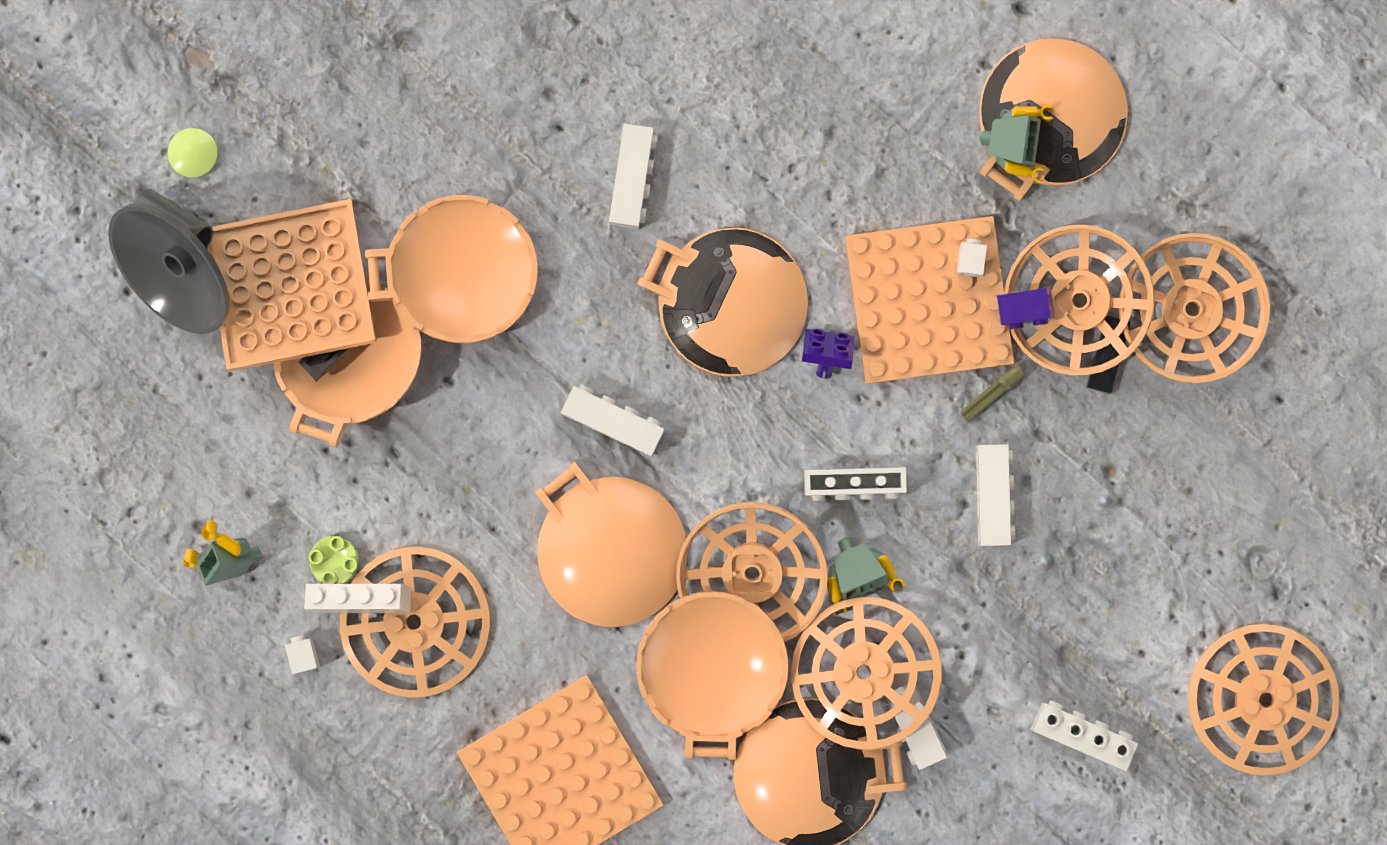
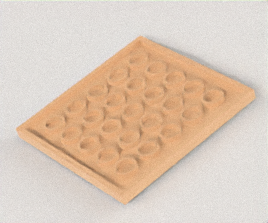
M351 199L212 227L213 237L208 246V251L224 277L230 299L228 317L220 326L226 370L228 372L377 342L370 301H368V288L354 206Z
M993 216L845 236L865 384L1014 364L1009 326L1001 325L997 295L1004 294ZM966 239L980 240L982 245H987L984 272L981 278L956 275L959 245L961 242H966Z
M585 675L457 752L510 845H598L664 806L588 675Z

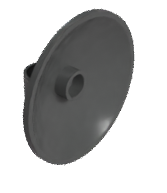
M153 189L143 191L133 204L123 206L112 216L108 230L110 248L121 274L136 295L153 312L175 327L196 334H207L217 330L228 317L230 299L224 277L214 258L207 250L213 237V228Z

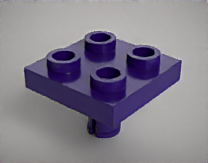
M806 329L801 362L818 364L816 375L822 378L823 371L826 369L825 379L832 377L833 367L852 369L855 336H850L843 332L830 333L822 329Z

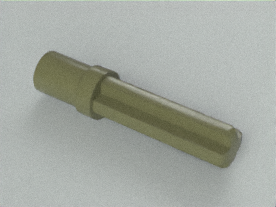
M1015 364L961 410L963 418L970 422L1003 393L1009 392L1017 382L1026 376L1025 373Z

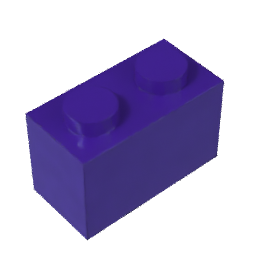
M1051 288L997 295L1001 325H1008L1009 330L1024 328L1023 323L1033 322L1034 326L1049 324L1048 319L1055 318Z

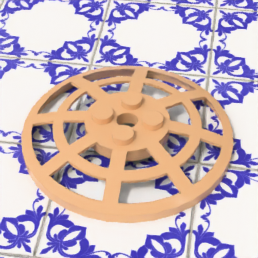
M1068 225L1042 234L1019 254L1009 272L1004 294L1019 292L1014 291L1016 280L1021 268L1032 254L1043 265L1034 276L1030 290L1039 288L1041 280L1047 271L1057 280L1051 291L1055 318L1050 320L1049 324L1045 326H1035L1038 331L1027 340L1021 334L1020 329L1010 330L1021 350L1033 361L1057 373L1091 375L1117 366L1139 347L1152 321L1155 305L1154 287L1144 260L1126 240L1100 227ZM1079 233V248L1062 251L1051 258L1041 248L1043 244L1056 237ZM1090 234L1108 238L1122 246L1127 252L1116 262L1105 253L1089 249ZM1079 256L1077 271L1065 274L1056 265V263L1066 258ZM1089 256L1102 260L1111 268L1101 277L1089 272ZM1133 260L1138 264L1144 277L1147 300L1133 299L1131 283L1124 271ZM1117 275L1123 284L1125 298H1112L1107 286ZM1079 293H1083L1087 297V303L1082 308L1077 307L1074 303V298ZM1110 307L1125 308L1121 321L1113 330L1104 320L1110 311ZM1132 309L1146 310L1141 330L1127 348L1119 338V335L1127 326ZM1060 325L1074 330L1073 343L1068 344L1060 341L1051 333ZM1097 326L1106 337L1096 343L1083 345L1084 330ZM1046 339L1055 347L1071 352L1070 367L1049 361L1038 354L1033 348ZM1110 343L1120 354L1101 365L1080 368L1082 353L1099 350Z
M1189 233L1176 235L1151 246L1140 255L1144 262L1160 250L1166 262L1164 266L1151 276L1153 286L1168 271L1174 286L1166 294L1154 290V301L1162 304V317L1151 322L1146 335L1156 348L1168 355V359L1163 369L1150 361L1139 348L1133 353L1153 372L1167 379L1183 383L1211 382L1226 377L1240 369L1258 350L1265 337L1269 323L1270 303L1268 290L1257 266L1246 253L1234 244L1208 234ZM1198 242L1212 246L1206 259L1188 257L1176 260L1171 245ZM1221 249L1239 260L1252 278L1237 284L1236 280L1227 270L1216 264ZM1134 262L1127 273L1132 291L1142 295L1141 299L1147 300L1146 285L1132 280L1139 269L1138 264ZM1195 265L1202 266V270L1198 280H1184L1179 267ZM1212 271L1220 275L1230 288L1218 293L1214 287L1207 282ZM1122 284V288H1121V291H1120L1119 298H1125V291H1124L1123 284ZM1255 287L1260 302L1258 328L1243 324L1245 307L1242 293ZM1232 297L1235 298L1236 302L1235 321L1222 316V302ZM1188 303H1195L1198 306L1199 311L1196 316H1189L1186 313L1185 308ZM1118 308L1120 321L1125 308ZM1140 309V318L1143 325L1146 310ZM1127 325L1123 330L1125 340L1129 346L1135 340L1142 326L1129 331ZM1167 326L1176 335L1172 348L1162 343L1154 331ZM1217 326L1231 330L1228 337L1219 346L1214 348L1209 334ZM1239 333L1252 337L1253 340L1244 354L1233 364L1225 368L1219 354L1231 346ZM1185 339H1199L1205 352L1185 354L1181 353ZM1209 359L1215 370V373L1201 376H1185L1174 373L1178 360L1195 362Z
M743 502L722 507L708 514L697 523L688 534L681 548L677 562L676 581L680 598L689 595L685 580L700 579L703 591L709 592L712 589L708 578L722 577L727 589L725 593L743 597L758 607L759 602L773 597L781 606L766 614L774 620L787 612L797 622L792 628L781 633L785 643L806 629L816 617L826 594L828 572L823 549L815 534L802 520L778 506L759 502ZM745 509L746 522L729 526L718 534L707 526L713 519L725 513ZM755 509H764L778 513L791 520L795 525L784 533L772 525L756 522ZM756 529L769 532L779 539L771 547L757 543ZM746 530L747 543L735 548L724 539L734 532ZM802 531L808 536L815 548L820 568L804 566L801 552L793 541ZM698 533H701L710 540V543L703 553L700 568L685 570L688 550ZM717 546L727 555L723 567L708 568L710 556ZM788 546L795 557L797 567L782 566L777 554ZM755 567L759 570L760 574L757 578H749L745 573L746 569ZM782 577H797L795 589L788 599L779 590ZM805 578L820 579L816 599L804 616L794 604L802 592Z
M405 547L389 551L369 562L354 577L351 584H373L365 576L379 564L391 558L401 556L402 571L386 577L378 584H391L399 579H403L404 585L412 588L410 613H385L383 621L369 623L370 613H362L361 624L347 626V613H340V634L343 647L350 662L357 672L369 683L382 691L397 696L409 698L427 697L454 687L464 680L476 667L488 643L490 610L481 584L462 562L436 549ZM411 555L432 556L452 566L441 577L429 571L413 569ZM459 572L467 578L474 588L480 603V609L465 610L460 595L450 584ZM414 577L432 580L437 585L429 595L415 592ZM445 590L454 600L457 612L443 613L440 605L437 603L438 598ZM411 615H417L421 619V625L416 630L410 629L407 625V619ZM482 618L480 641L474 655L470 659L459 651L465 638L467 620ZM459 621L458 634L454 644L451 645L441 637L444 624ZM385 631L391 644L383 654L374 645L370 633ZM363 634L368 650L377 660L370 672L356 658L348 636ZM435 645L446 653L438 661L424 666L422 651ZM399 649L405 652H412L414 667L400 666L391 662V659ZM451 659H454L464 667L459 674L449 681L436 687L428 688L426 673L441 668ZM385 667L400 674L415 675L418 690L395 688L381 682L377 678Z
M857 597L843 600L828 607L818 614L804 630L794 651L791 665V682L794 696L801 712L820 734L846 747L879 749L903 741L926 722L940 695L942 662L933 635L914 613L886 599ZM864 604L883 606L900 613L903 617L894 628L881 621L864 619ZM853 606V621L838 626L828 635L817 627L830 614L845 607ZM911 623L918 628L924 637L932 660L916 661L911 645L902 635ZM865 627L878 628L887 632L888 635L879 645L866 642ZM852 628L855 629L856 643L843 649L833 641L841 633ZM809 635H812L821 643L814 656L812 673L798 675L801 651ZM896 640L904 649L908 662L894 664L892 657L887 652ZM827 648L837 656L834 670L820 672L821 659ZM863 665H868L871 669V676L866 680H862L858 676V670ZM933 670L931 693L925 707L920 711L909 702L916 688L918 672ZM909 673L908 686L902 697L892 689L895 674ZM835 681L841 693L833 704L830 703L824 694L821 682ZM799 685H814L818 699L828 710L820 722L812 716L806 707ZM886 696L896 704L888 712L874 717L872 702ZM849 699L862 703L864 718L849 716L841 712ZM902 710L915 719L901 732L886 739L878 740L877 724L892 719ZM835 718L849 724L865 726L867 741L845 739L833 734L828 728Z
M1268 624L1247 625L1233 629L1209 645L1193 669L1187 698L1193 728L1206 749L1219 761L1233 769L1248 774L1264 776L1292 771L1316 756L1328 742L1335 728L1340 701L1334 671L1320 649L1305 636L1294 630ZM1255 632H1273L1283 634L1285 637L1281 649L1272 647L1250 649L1244 635ZM1234 639L1240 654L1228 661L1219 674L1204 669L1215 652ZM1297 640L1310 649L1320 660L1325 670L1312 675L1302 661L1290 654L1294 641ZM1267 654L1278 656L1273 670H1259L1254 656ZM1244 661L1249 674L1240 683L1228 679L1227 676L1232 669ZM1289 661L1295 665L1304 675L1305 679L1292 684L1283 675L1287 662ZM1200 678L1215 684L1212 699L1215 715L1200 720L1197 705ZM1328 679L1331 684L1333 698L1330 721L1316 716L1319 704L1316 685ZM1222 688L1235 692V707L1224 712L1221 706ZM1308 688L1311 694L1310 712L1296 707V693ZM1263 693H1269L1272 697V703L1268 707H1263L1259 702V698ZM1240 717L1250 727L1245 739L1238 736L1228 725L1227 721ZM1292 717L1304 721L1305 724L1300 731L1288 739L1283 726ZM1220 725L1223 732L1233 742L1241 746L1234 760L1226 756L1214 745L1206 734V729ZM1312 725L1324 730L1325 733L1316 746L1305 756L1295 760L1291 747L1305 737ZM1260 730H1273L1278 744L1265 746L1254 744ZM1250 751L1260 753L1281 751L1286 765L1259 768L1251 767L1244 763Z

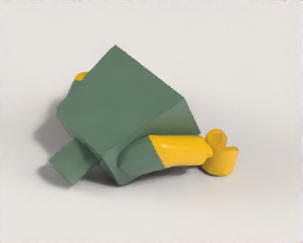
M1045 105L1041 109H1037V107L1016 106L1003 114L1001 119H995L992 122L991 131L983 130L980 135V142L982 145L989 146V155L995 156L997 164L1007 173L1024 178L1030 176L1035 182L1041 183L1043 180H1037L1034 174L1038 170L1046 171L1043 168L1033 170L1030 169V166L1035 167L1041 119L1045 122H1050L1054 119V117L1044 116L1043 112L1045 110H1053L1054 108L1051 105Z
M208 520L206 526L203 525L202 537L205 540L211 541L215 539L216 541L210 543L199 561L198 552L187 549L183 564L186 568L190 569L197 567L206 586L244 575L253 562L261 560L262 553L258 546L250 547L245 538L232 539L225 533H218V524L215 521Z
M851 537L843 538L837 543L841 553L833 556L834 563L829 567L827 578L829 597L834 602L832 605L841 602L842 597L843 600L852 599L888 584V588L896 593L893 588L895 581H899L902 588L905 587L904 581L896 577L897 572L889 557L875 548L869 549L865 543L855 547Z

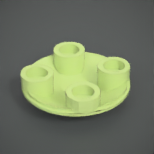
M189 128L180 131L173 137L168 147V159L172 168L185 177L195 178L207 175L217 160L218 150L215 140L201 129Z
M329 536L321 539L315 544L308 555L312 574L323 584L347 583L356 574L359 565V556L354 545L349 540L339 536Z

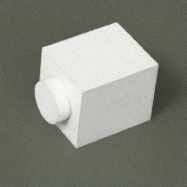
M966 239V242H961L959 245L956 275L981 278L984 272L987 245H982L981 241L976 239Z
M305 635L290 638L291 643L286 644L285 648L292 674L319 668L320 665L313 638L306 639Z

